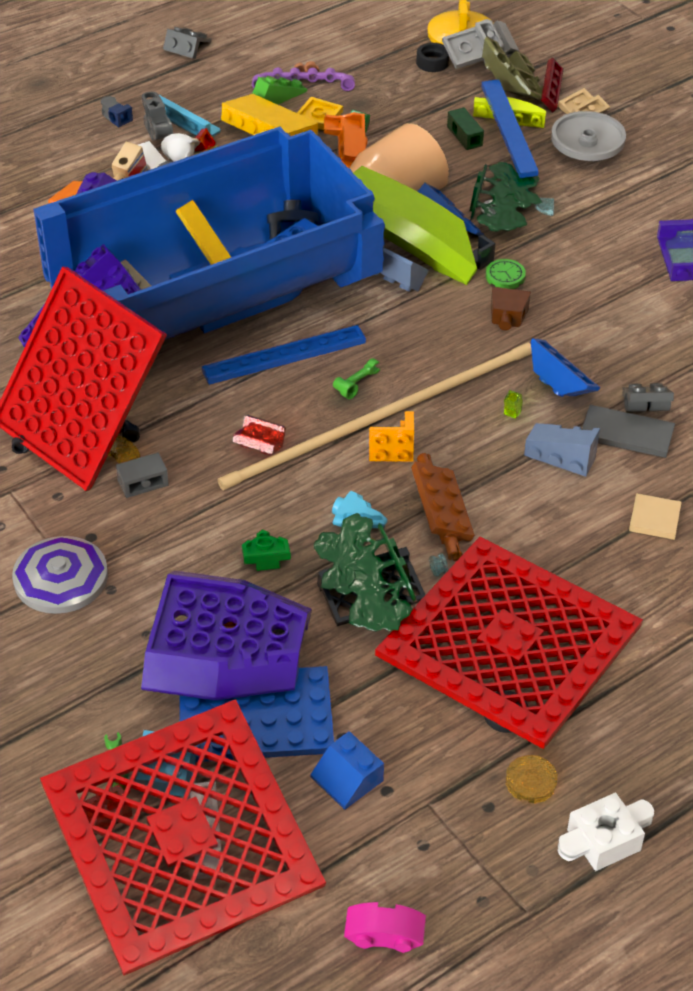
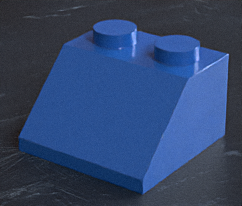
M348 731L328 747L310 774V777L345 810L383 782L384 763Z

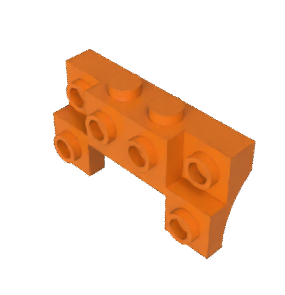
M356 112L337 116L326 114L324 117V133L338 136V157L348 168L358 154L365 150L367 146L365 114Z

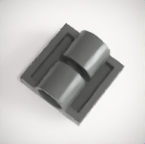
M632 383L629 384V387H622L626 412L646 411L647 403L649 411H670L671 401H674V392L669 390L667 386H663L662 383H650V387H642V384Z

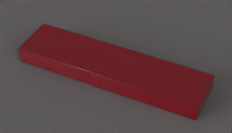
M553 57L547 62L541 101L552 113L558 108L564 70Z

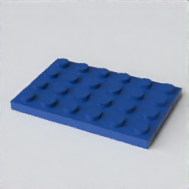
M327 666L299 668L295 690L222 700H209L179 695L180 721L236 699L265 758L324 754L334 742ZM206 742L197 745V747L204 749ZM211 742L208 752L221 756L224 746ZM228 749L225 758L234 760L230 750ZM196 756L195 762L199 761L200 756ZM205 758L203 762H208L211 760Z

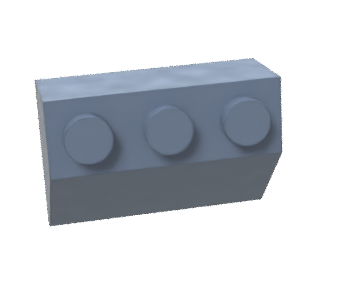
M383 247V272H380L385 275L383 279L393 284L395 281L401 283L399 287L408 292L411 289L419 291L429 270Z

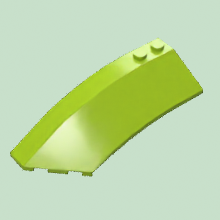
M361 166L353 172L374 194L373 212L379 218H382L385 224L383 238L416 256L435 271L468 285L477 271V266L463 220L414 189L369 168Z

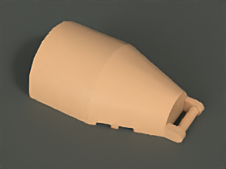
M406 123L360 152L349 167L354 172L361 166H364L394 179L415 191H418L424 183L438 190L445 187L448 183L449 168L445 154L429 132L416 124Z

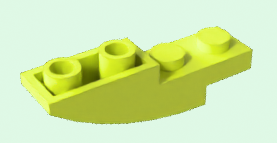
M475 97L473 117L495 119L486 98ZM507 97L519 126L544 128L546 110L534 104Z

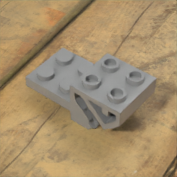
M486 19L476 22L473 28L443 37L442 42L455 69L480 61H484V64L486 63L482 57L484 39L486 37L497 41L508 58L515 51L519 52L506 23L498 20L493 23L491 20Z

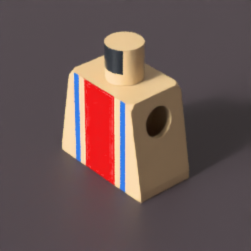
M127 141L124 143L112 163L113 179L118 181L148 171L142 146Z

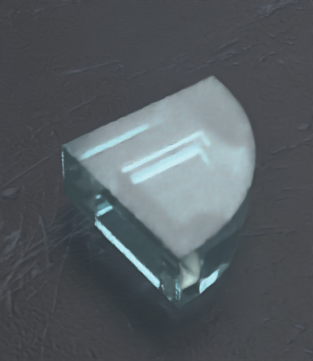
M540 198L542 203L534 204L541 213L553 216V198Z

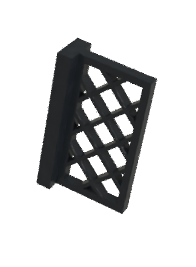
M407 547L398 550L400 556H403L412 580L410 583L411 587L417 591L418 595L416 596L417 602H413L409 596L403 594L406 588L402 587L398 599L413 605L425 596V592L409 559L410 553ZM388 552L376 555L384 562L391 559ZM394 564L383 568L381 572L382 576L388 578L386 581L388 583L391 580L397 582L401 578L395 575L397 569ZM329 569L319 571L317 585L324 594L336 626L348 624L349 615L340 618L338 609L340 605L350 609L352 604L344 601L346 595L342 594L340 598L331 595L328 589L321 588L323 574ZM382 585V587H383L384 589H387L388 586H389V585ZM391 589V590L387 591L386 593L392 595L391 592L394 591V590Z

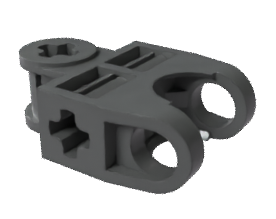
M156 92L143 93L141 97L145 110L144 125L151 139L158 140L173 134L172 123L166 115V108L161 97Z

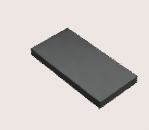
M590 405L582 430L592 431L593 428H600L598 439L600 444L666 458L675 423Z

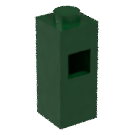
M464 107L448 111L447 127L466 150L483 146L484 130Z

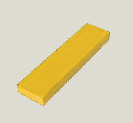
M194 200L175 211L211 265L231 258Z

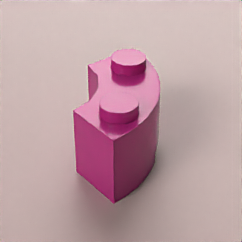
M378 902L353 905L347 909L344 937L355 943L357 947L363 949L387 947L402 953L409 952L411 949L423 945L426 915L415 909L396 904L395 909L378 907Z

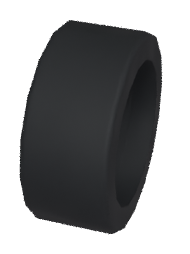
M425 43L417 49L416 64L424 71L439 72L449 66V55L443 44Z

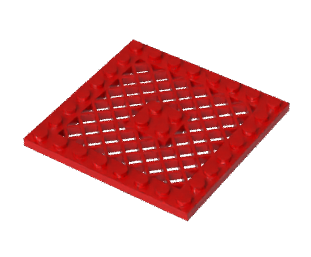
M479 537L412 609L410 616L400 622L399 630H393L375 649V656L536 746L545 749L640 629L643 619ZM495 573L496 576L486 577L485 574ZM505 584H516V587L506 588ZM499 585L500 588L490 589L489 586ZM483 586L484 590L473 591V587ZM526 594H536V597L526 598ZM509 596H520V599L510 600ZM503 597L504 601L494 602L493 598ZM487 599L488 603L477 604L476 600ZM460 601H470L471 604L460 605ZM552 604L557 606V608L547 609L546 605ZM540 606L541 610L531 611L530 607ZM523 608L524 612L514 613L513 609ZM480 612H491V615L488 616L480 615ZM474 613L475 617L464 618L463 614ZM458 615V619L448 620L447 616ZM577 615L578 619L568 620L567 616ZM560 617L561 621L551 622L550 618ZM544 618L545 621L544 623H535L534 619ZM478 626L479 630L468 631L467 627ZM598 626L599 630L589 631L588 627ZM461 627L462 632L451 633L450 628ZM581 627L582 632L572 633L571 628ZM441 629L445 630V633L443 634H434L433 631ZM561 629L565 630V634H555L554 631ZM544 631H548L549 635L543 636ZM471 639H477V642L472 644ZM465 640V645L455 646L454 641ZM582 640H585V641H586V644H587V645H578V646L576 645V642H575V641H582ZM448 642L449 646L438 647L437 643ZM569 642L570 646L560 647L559 643ZM431 644L432 648L421 649L420 645ZM552 644L553 648L543 649L542 645ZM485 651L487 655L476 657L474 652ZM469 653L470 658L459 659L457 655ZM452 655V660L442 661L440 657ZM573 655L574 660L565 661L563 656ZM557 657L558 661L547 662L546 658ZM540 659L541 663L530 664L529 660ZM506 663L507 667L496 668V664ZM479 665H490V669L479 670ZM462 667H473V671L462 672L461 669ZM561 670L562 675L552 676L551 671ZM544 672L546 677L535 678L534 673ZM527 674L529 679L518 680L517 675ZM510 676L512 681L501 682L499 677ZM493 678L494 683L483 684L482 679ZM538 686H549L550 690L539 691ZM521 688H532L533 692L522 693ZM514 689L516 692L513 695H505L503 690ZM525 701H536L537 706L526 707Z
M236 699L40 778L42 787L123 976L326 885V881ZM206 742L204 749L195 747L196 745ZM211 742L224 746L221 756L208 752ZM228 749L235 761L225 758ZM182 752L179 759L171 757L174 754ZM187 752L200 756L197 766L184 762ZM205 758L217 762L214 772L201 768ZM157 762L155 769L146 767L147 765ZM163 762L176 766L172 776L159 771ZM222 765L235 769L232 779L219 774ZM180 768L193 772L190 782L177 778ZM239 771H240V773H241V775H242V777H243L245 783H242V782H239V781L236 780V779H237V776H238V774H239ZM130 772H133L132 775H131L130 780L127 779V778L121 777V776H123V775H125V774H128V773H130ZM138 772L151 776L147 786L135 782ZM198 775L211 779L207 789L194 784ZM156 778L169 783L165 792L152 788ZM215 781L229 785L225 795L212 791ZM108 782L105 790L96 787L98 785ZM114 782L127 786L123 796L110 792ZM173 785L187 789L183 799L170 795ZM233 787L246 792L243 802L229 797ZM131 788L144 793L140 803L128 799ZM191 791L204 795L201 805L196 796L188 799ZM83 792L79 800L77 794ZM89 792L102 796L98 806L85 802ZM250 794L252 795L256 806L247 803ZM149 795L162 799L158 809L145 805ZM209 797L222 802L218 812L205 807ZM106 799L119 803L115 813L102 809ZM167 801L176 804L164 809ZM226 804L240 808L236 818L223 814ZM124 805L137 809L133 820L120 815ZM84 810L94 813L90 823ZM244 810L257 815L254 825L240 820ZM142 811L151 814L146 817L148 825L138 822ZM99 815L112 820L108 830L95 826ZM206 816L215 818L212 828L210 827L206 819ZM261 817L268 830L258 827ZM219 821L233 825L230 835L216 831ZM117 822L130 826L126 837L113 832ZM237 827L251 832L247 842L234 837ZM135 828L148 833L144 843L130 839ZM94 833L104 836V840L101 844V847L99 846ZM255 833L269 838L265 848L251 844ZM152 835L159 849L149 846ZM109 839L123 843L118 854L106 850ZM216 839L226 842L223 852L213 849L218 847ZM272 841H274L279 853L269 850ZM231 844L244 848L241 859L227 854ZM127 846L141 850L136 861L123 856ZM248 851L262 855L259 866L245 861ZM145 852L158 856L155 867L141 863ZM201 854L198 863L188 860ZM206 855L220 859L216 870L202 865ZM104 857L115 861L111 871ZM266 857L280 862L277 872L263 868ZM163 859L167 868L176 865L173 874L159 869ZM224 861L238 866L234 877L220 872ZM120 863L133 867L129 878L116 874ZM285 864L288 871L281 873ZM181 865L195 870L191 881L177 876ZM242 868L256 873L252 883L238 878ZM138 869L151 874L147 885L134 880ZM199 872L213 877L209 887L195 883ZM260 874L269 877V879L257 884ZM156 876L169 880L165 892L152 887ZM217 878L231 883L227 894L213 889ZM115 881L126 885L122 896ZM174 883L188 887L184 898L170 894ZM235 885L245 888L232 895ZM131 887L144 891L140 903L126 898ZM192 889L206 894L202 905L188 900ZM149 894L162 898L158 910L144 905ZM210 896L220 899L207 906ZM167 900L181 905L177 916L163 912ZM126 906L137 909L133 920ZM185 907L195 910L181 917ZM141 912L155 916L151 928L137 923ZM160 918L169 921V923L156 928ZM136 930L143 932L144 934L138 936Z

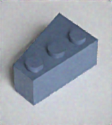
M536 423L526 439L524 456L586 477L596 459L600 428H593L591 431L581 430V427L574 426L573 429L562 428L561 425Z

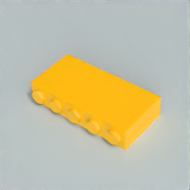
M255 94L222 103L221 120L252 135L277 127H281L290 136L312 130L318 135V122Z

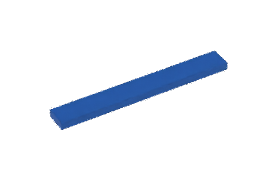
M500 80L483 81L481 87L519 178L538 176L539 170Z
M356 325L203 365L202 372L210 385L366 343V337L360 327Z

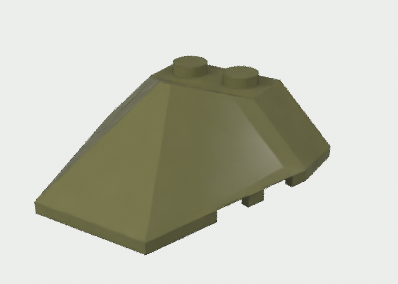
M486 37L484 39L482 57L486 62L485 66L492 71L496 80H500L504 91L541 101L543 86H539L538 82L540 79L538 76H534L535 68L527 56L515 51L508 58L497 41Z

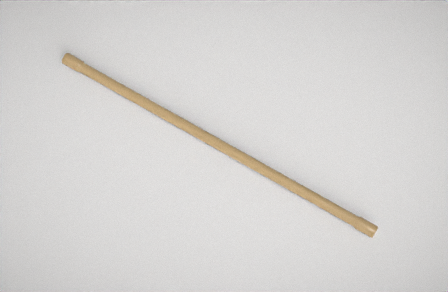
M527 342L503 355L255 464L218 478V484L224 491L250 477L510 362L527 357L532 354L531 344Z

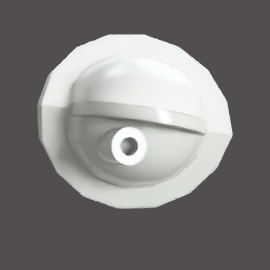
M170 134L161 142V149L168 159L175 162L193 156L194 150L200 141L185 134Z

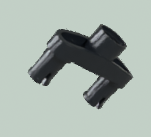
M301 200L283 201L284 211L267 215L269 240L281 233V223L299 222L304 218L317 226L320 222L319 213L302 210Z

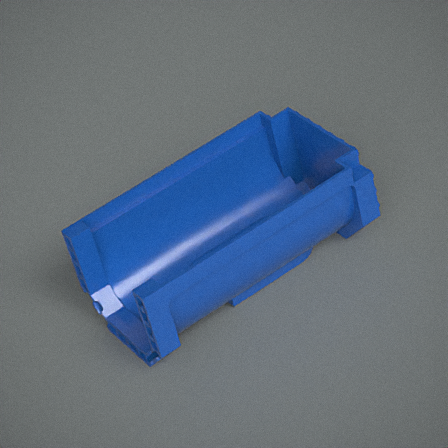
M277 127L33 209L43 275L45 280L50 282L51 288L62 267H68L75 271L77 266L81 262L86 261L97 247H101L104 244L120 262L126 259L151 285V287L131 294H127L121 285L106 289L104 292L166 333L165 340L200 327L203 333H207L285 304L296 298L303 288L330 278L342 288L383 272V246L385 245L383 235L385 224L382 218H379L373 212L374 194L312 130L290 136L281 127ZM194 200L229 254L239 246L250 251L211 265L175 211ZM301 200L302 210L319 213L320 222L317 227L262 246L270 239L267 215L284 211L283 201ZM297 222L281 223V232L287 230Z

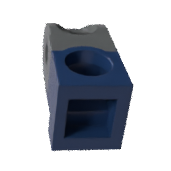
M106 96L101 99L102 115L114 125L121 127L133 121L132 107L126 104L123 106L112 96Z

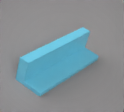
M159 95L165 105L166 115L172 123L196 136L200 130L205 128L208 129L212 137L221 132L220 128Z

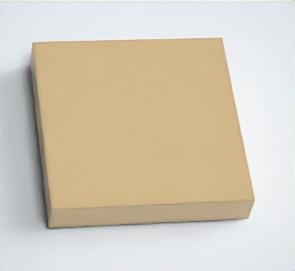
M636 493L629 531L675 540L681 502Z

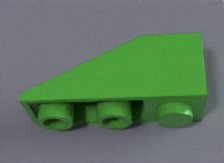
M266 76V78L258 77L252 94L278 105L307 92L308 89L302 85L301 81L296 79L290 81L282 77L275 79L274 77Z

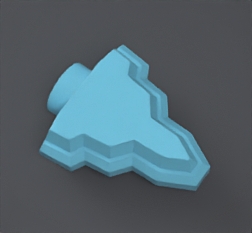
M350 491L345 498L338 497L334 502L332 514L335 515L333 525L341 527L343 519L355 513H359L361 517L372 519V528H378V523H381L383 528L387 524V518L381 512L372 509L371 504L363 500V496Z

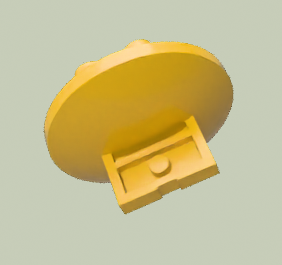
M459 0V10L447 11L431 19L428 24V37L431 43L443 44V37L473 28L476 22L489 18L483 14L470 11V1Z

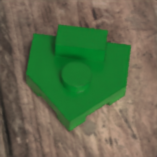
M263 529L256 534L257 537L253 540H247L242 544L244 565L255 564L257 571L279 569V561L291 560L288 540L280 536L278 538L270 536V532Z

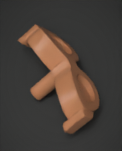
M308 61L306 65L297 63L294 66L300 72H308L310 68H316L319 72L318 65L313 61Z

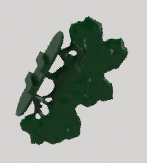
M499 161L497 164L489 166L494 177L486 178L487 164H485L483 172H478L477 181L474 186L469 210L472 212L470 221L474 219L477 207H482L485 213L479 215L477 221L488 226L490 231L498 232L501 229L510 231L517 227L526 226L525 217L516 208H527L531 204L542 203L537 194L528 191L529 188L537 186L539 177L519 178L518 173L511 164ZM484 181L494 185L490 191L482 190ZM481 193L491 195L493 201L488 204L480 202ZM487 207L494 209L496 214L489 212Z
M355 513L343 519L340 534L322 532L318 540L314 542V549L320 558L334 563L333 567L323 574L321 588L329 590L334 588L338 593L344 595L351 592L357 594V598L352 604L349 613V623L351 625L365 627L375 632L384 628L390 632L399 630L401 620L410 616L412 611L411 605L408 602L398 599L400 588L405 587L412 601L417 602L410 584L412 581L403 556H400L394 538L388 539L381 523H378V530L382 539H373L370 535L373 520L361 517L359 513ZM364 542L371 543V545L364 546L363 544ZM382 544H385L391 557L390 560L385 562L381 561L374 554ZM394 564L401 578L395 583H388L382 578L381 572L383 568ZM382 585H389V587L384 589ZM394 589L391 592L393 595L388 602L384 601L386 592ZM396 599L397 604L392 605L393 600Z

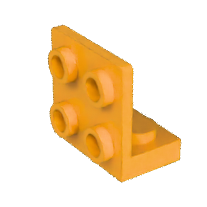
M405 411V420H400V427L369 428V461L413 462L414 411Z

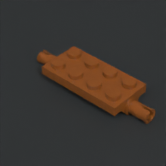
M421 453L411 469L431 533L440 536L441 543L445 545L448 559L457 561L463 555L458 542L461 540L470 542L475 536L454 471L448 468L433 466L431 455Z

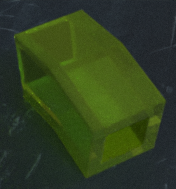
M509 390L504 399L505 415L517 418L522 411V394Z

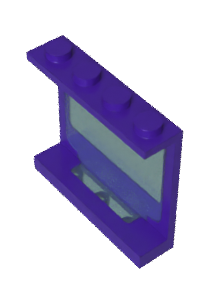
M693 219L659 221L657 238L670 280H693Z

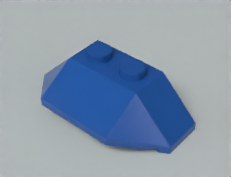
M532 338L533 371L540 376V381L554 388L553 392L564 397V395L578 396L599 391L600 386L588 378L546 340Z

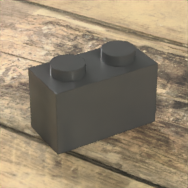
M159 452L116 465L117 479L126 498L169 486L167 469Z

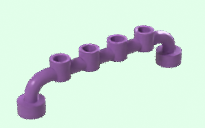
M274 68L272 72L257 74L252 79L253 88L258 77L266 78V76H271L275 79L282 77L291 81L292 79H308L310 82H316L317 80H326L327 82L341 80V88L343 90L351 91L355 87L353 76L335 72L333 68H328L325 72H318L316 68H310L308 72H300L298 68H292L290 72H283L281 68Z

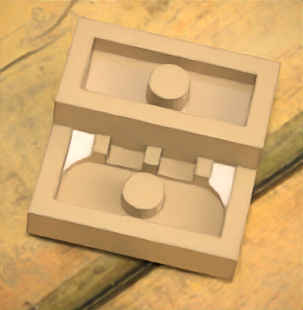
M585 88L560 100L558 103V107L566 114L578 111L603 113L610 108L599 95L593 97Z

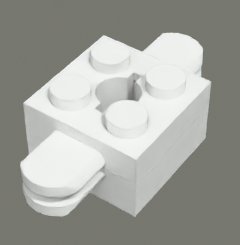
M616 792L570 813L568 833L559 837L558 853L567 861H572L585 855L594 870L598 871L641 851L645 835L642 829L652 824L654 809L645 800H639L625 806Z

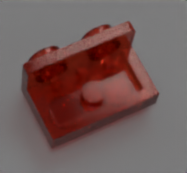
M247 415L244 418L243 428L234 433L232 442L239 443L243 448H254L260 450L262 454L271 455L283 447L286 427Z

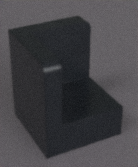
M484 235L479 236L478 248L472 251L477 269L479 270L493 262L496 243Z

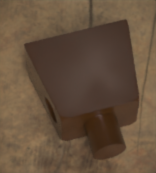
M492 287V323L499 325V328L504 331L509 330L511 326L520 327L529 310L531 291Z

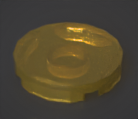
M525 755L516 758L510 763L506 771V786L509 792L521 801L524 799L529 800L528 803L543 802L555 792L558 774L555 767L548 760L540 756Z

